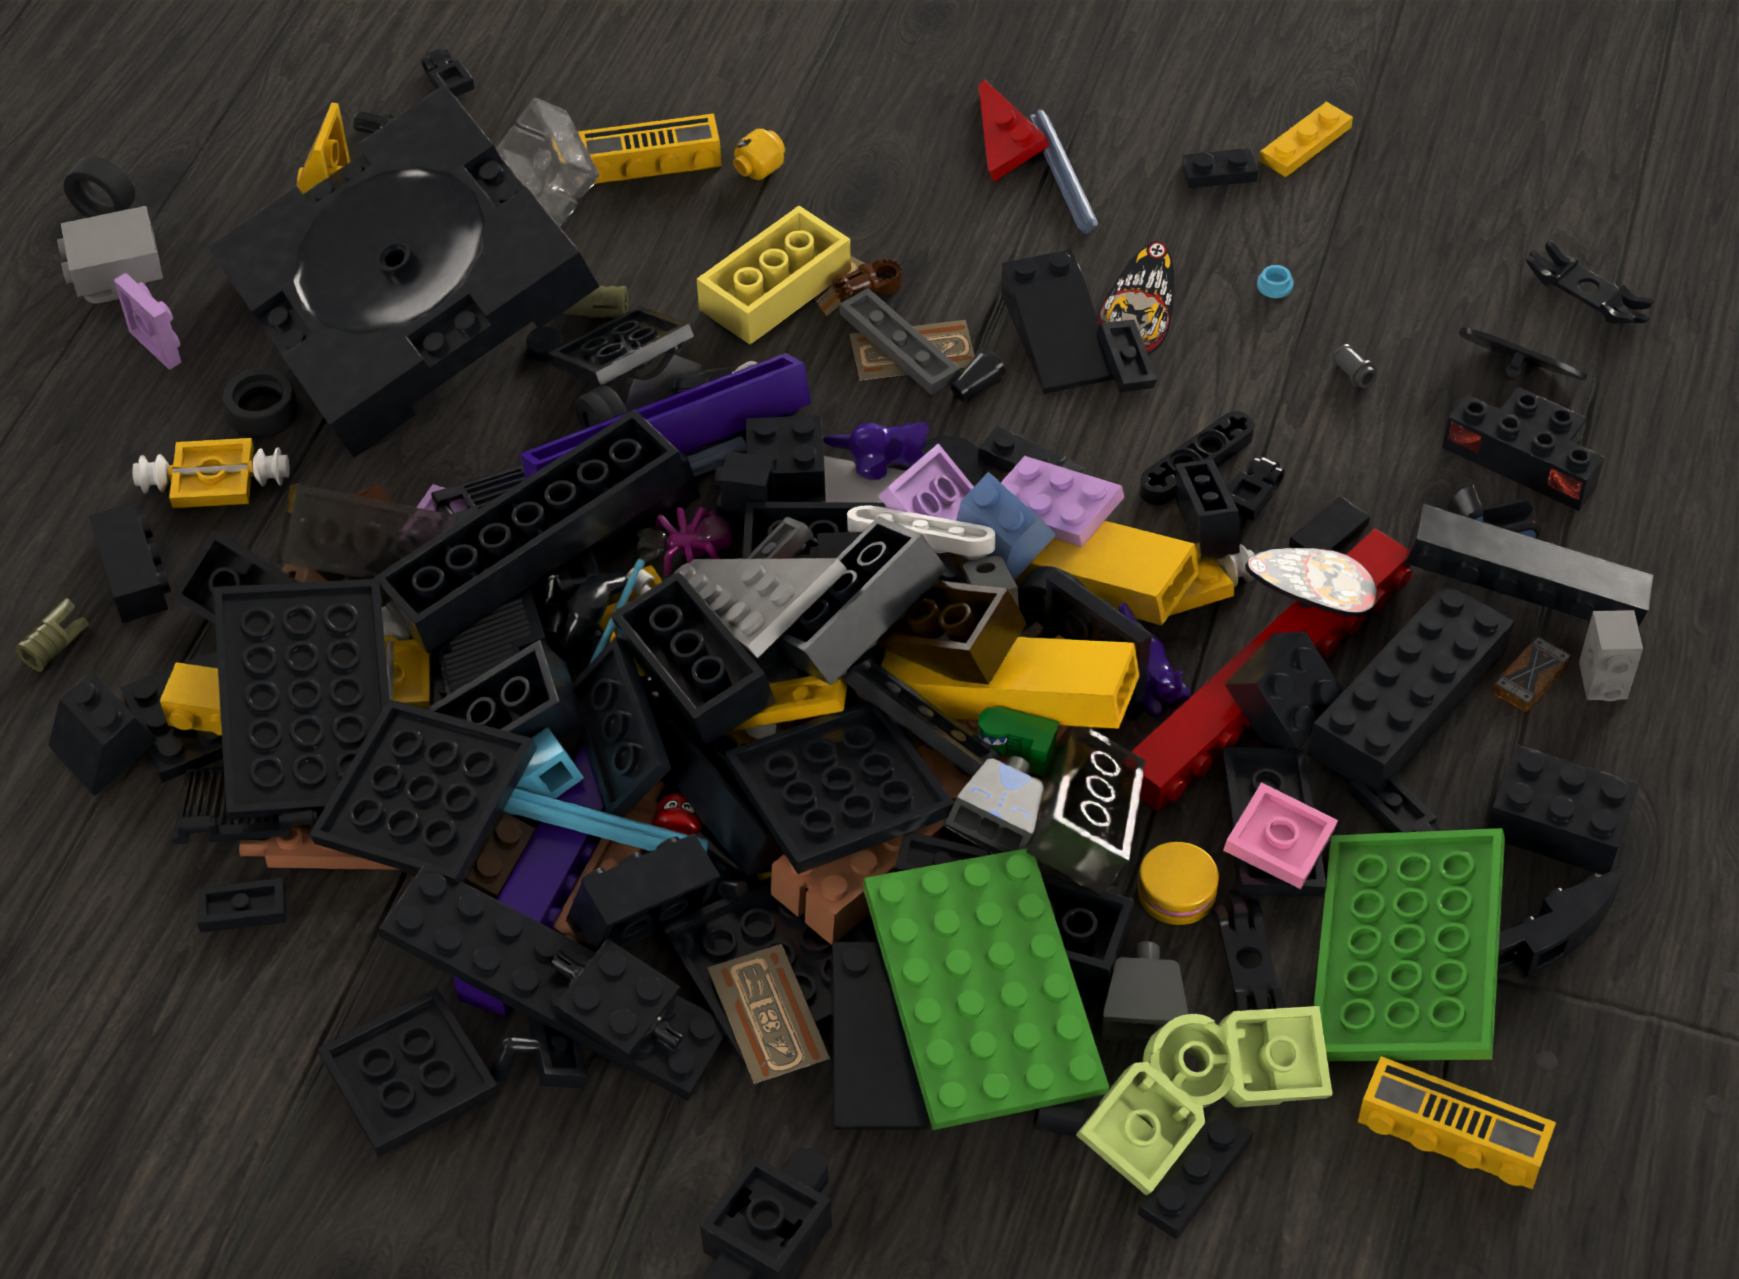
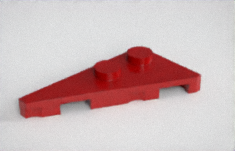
M984 80L978 86L988 171L995 182L1049 147V144L1042 132Z

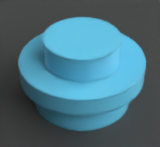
M1280 265L1266 267L1257 280L1258 290L1267 297L1282 298L1289 295L1293 290L1294 281L1290 271Z

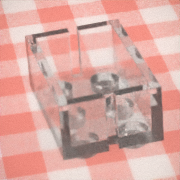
M534 97L519 116L517 122L523 127L546 136L543 138L512 126L496 147V150L523 185L529 188L557 225L561 226L578 204L576 198H583L600 175L568 112Z

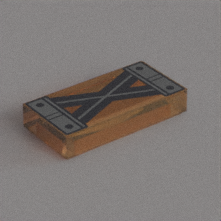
M1537 635L1494 683L1492 693L1527 713L1567 668L1572 655Z

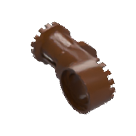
M883 258L882 261L877 259V261L871 264H861L858 266V270L848 275L834 277L832 281L834 284L833 288L836 289L834 291L835 293L839 292L837 298H840L841 303L867 288L874 294L877 292L881 294L894 293L902 286V266L900 262L897 263L896 259L892 261V258H889V260ZM883 273L895 275V277L883 280V278L879 279L877 276Z

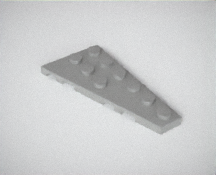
M838 558L694 559L691 563L682 565L675 573L680 571L740 644L758 658L848 569Z

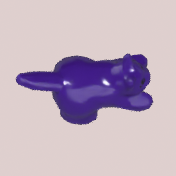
M906 422L904 426L884 427L876 423H864L855 427L851 435H826L823 441L833 448L848 449L859 476L868 480H880L886 476L887 466L903 465L911 467L925 455L921 450L927 444L926 434L929 432V426L925 422L914 424Z
M1120 603L1118 606L1119 612L1131 621L1137 622L1129 606L1126 603ZM1154 634L1151 637L1144 709L1151 717L1158 718L1162 715L1165 702H1186L1191 697V692L1181 680L1183 671H1173L1166 659L1163 643Z

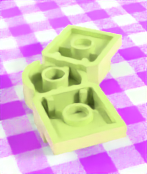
M1319 1006L1233 1011L1219 1025L1214 1023L1215 1020L1200 1014H1187L1174 1018L1153 1034L1146 1045L1143 1062L1132 1064L1121 1074L1098 1103L1099 1106L1077 1132L1076 1136L1145 1195L1150 1194L1205 1124L1203 1108L1224 1097L1237 1108L1279 1105L1284 1101L1325 1099L1333 1095ZM1184 1052L1190 1053L1197 1058L1199 1072H1193L1186 1067L1183 1060Z

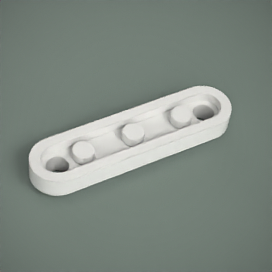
M858 506L850 509L847 513L849 532H863L880 516L921 533L935 553L950 552L961 554L968 560H979L986 558L987 554L995 550V531L987 526L878 506Z

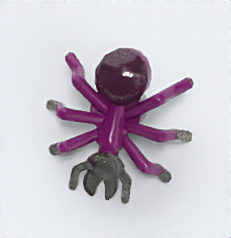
M699 507L692 524L687 525L684 510L677 508L679 533L662 515L656 518V523L651 524V528H646L636 533L637 537H642L637 544L638 552H641L639 553V558L647 562L667 551L664 555V574L662 577V581L672 575V559L679 551H681L682 560L685 564L691 563L694 559H720L716 550L726 549L733 543V533L730 524L724 518L718 517L716 511L712 510L708 513L704 507ZM663 527L669 533V537H667L664 532L660 531L661 529H663Z

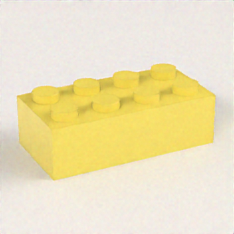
M798 206L697 278L699 310L751 345L831 286L834 277L844 276L851 271L850 238Z

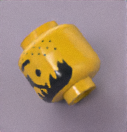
M755 129L739 140L734 146L735 159L733 163L736 170L744 177L748 176L753 180H763L784 163V143L773 131Z

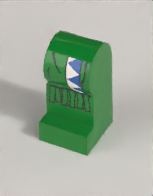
M994 706L983 710L979 715L977 737L1002 755H1007V757L1017 756L1025 759L1031 768L1029 773L1044 777L1056 747L1059 722L1005 707Z

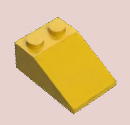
M331 103L305 165L300 167L298 171L297 187L303 194L350 162L338 103Z

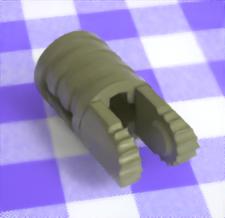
M600 285L599 288L563 313L570 316L572 314L574 316H589V318L619 317L628 312L627 286Z
M64 599L39 623L38 627L31 631V634H28L23 641H20L15 646L18 656L32 669L40 672L43 671L55 656L59 655L63 649L89 626V622L85 617L74 620L65 629L58 625L71 613L75 606L70 599Z

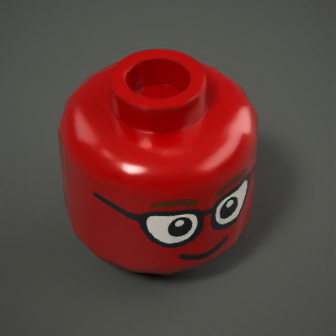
M672 793L664 796L657 804L651 824L687 835L695 833L696 836L705 827L682 793Z

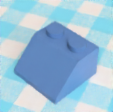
M989 472L963 498L956 521L987 526L995 531V550L987 554V557L1001 556L1014 580L1056 536L1038 515Z

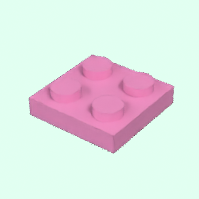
M1261 782L1226 840L1223 851L1301 889L1333 834L1338 820Z

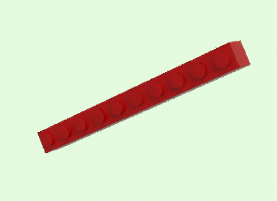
M1376 528L1373 529L1346 554L1368 571L1377 587V600L1370 611L1360 616H1345L1313 606L1302 608L1299 605V601L1296 600L1122 760L1120 785L1157 812L1169 801L1172 803L1176 802L1184 793L1188 783L1196 776L1200 778L1207 773L1213 760L1221 753L1223 747H1234L1239 736L1247 728L1253 729L1224 684L1273 633L1306 631L1322 658H1329L1347 634L1353 635L1359 630L1364 618L1372 611L1378 612L1395 589L1401 590L1407 585L1412 576L1410 565L1405 564L1408 549Z

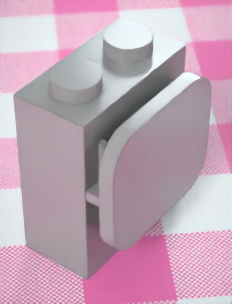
M146 206L61 223L63 238L57 239L62 260L67 259L68 261L61 263L66 284H74L77 297L84 296L85 300L91 303L117 300L119 297L114 279L125 273L137 284L142 282L146 285V282L163 279L155 236Z

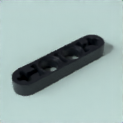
M1229 412L1142 473L1139 488L1140 497L1145 502L1153 505H1163L1175 498V464L1213 459L1216 466L1219 467L1252 442L1255 426L1253 418L1245 412ZM1205 444H1214L1220 450L1209 453L1201 447Z

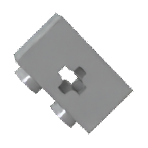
M1634 610L1593 611L1579 660L1587 700L1615 701L1628 699L1643 651Z

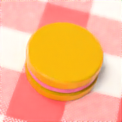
M1169 842L1153 848L1146 854L1140 865L1138 897L1141 905L1152 917L1167 924L1187 925L1201 920L1212 910V906L1216 901L1219 881L1217 865L1206 851L1190 843Z

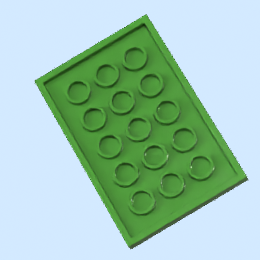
M1502 828L1331 835L1314 1006L1320 1007L1328 1062L1379 1061L1381 1056L1393 1061L1493 1059L1505 845Z
M1032 847L864 878L863 890L932 1130L1106 1095L1109 1090L1108 1081Z

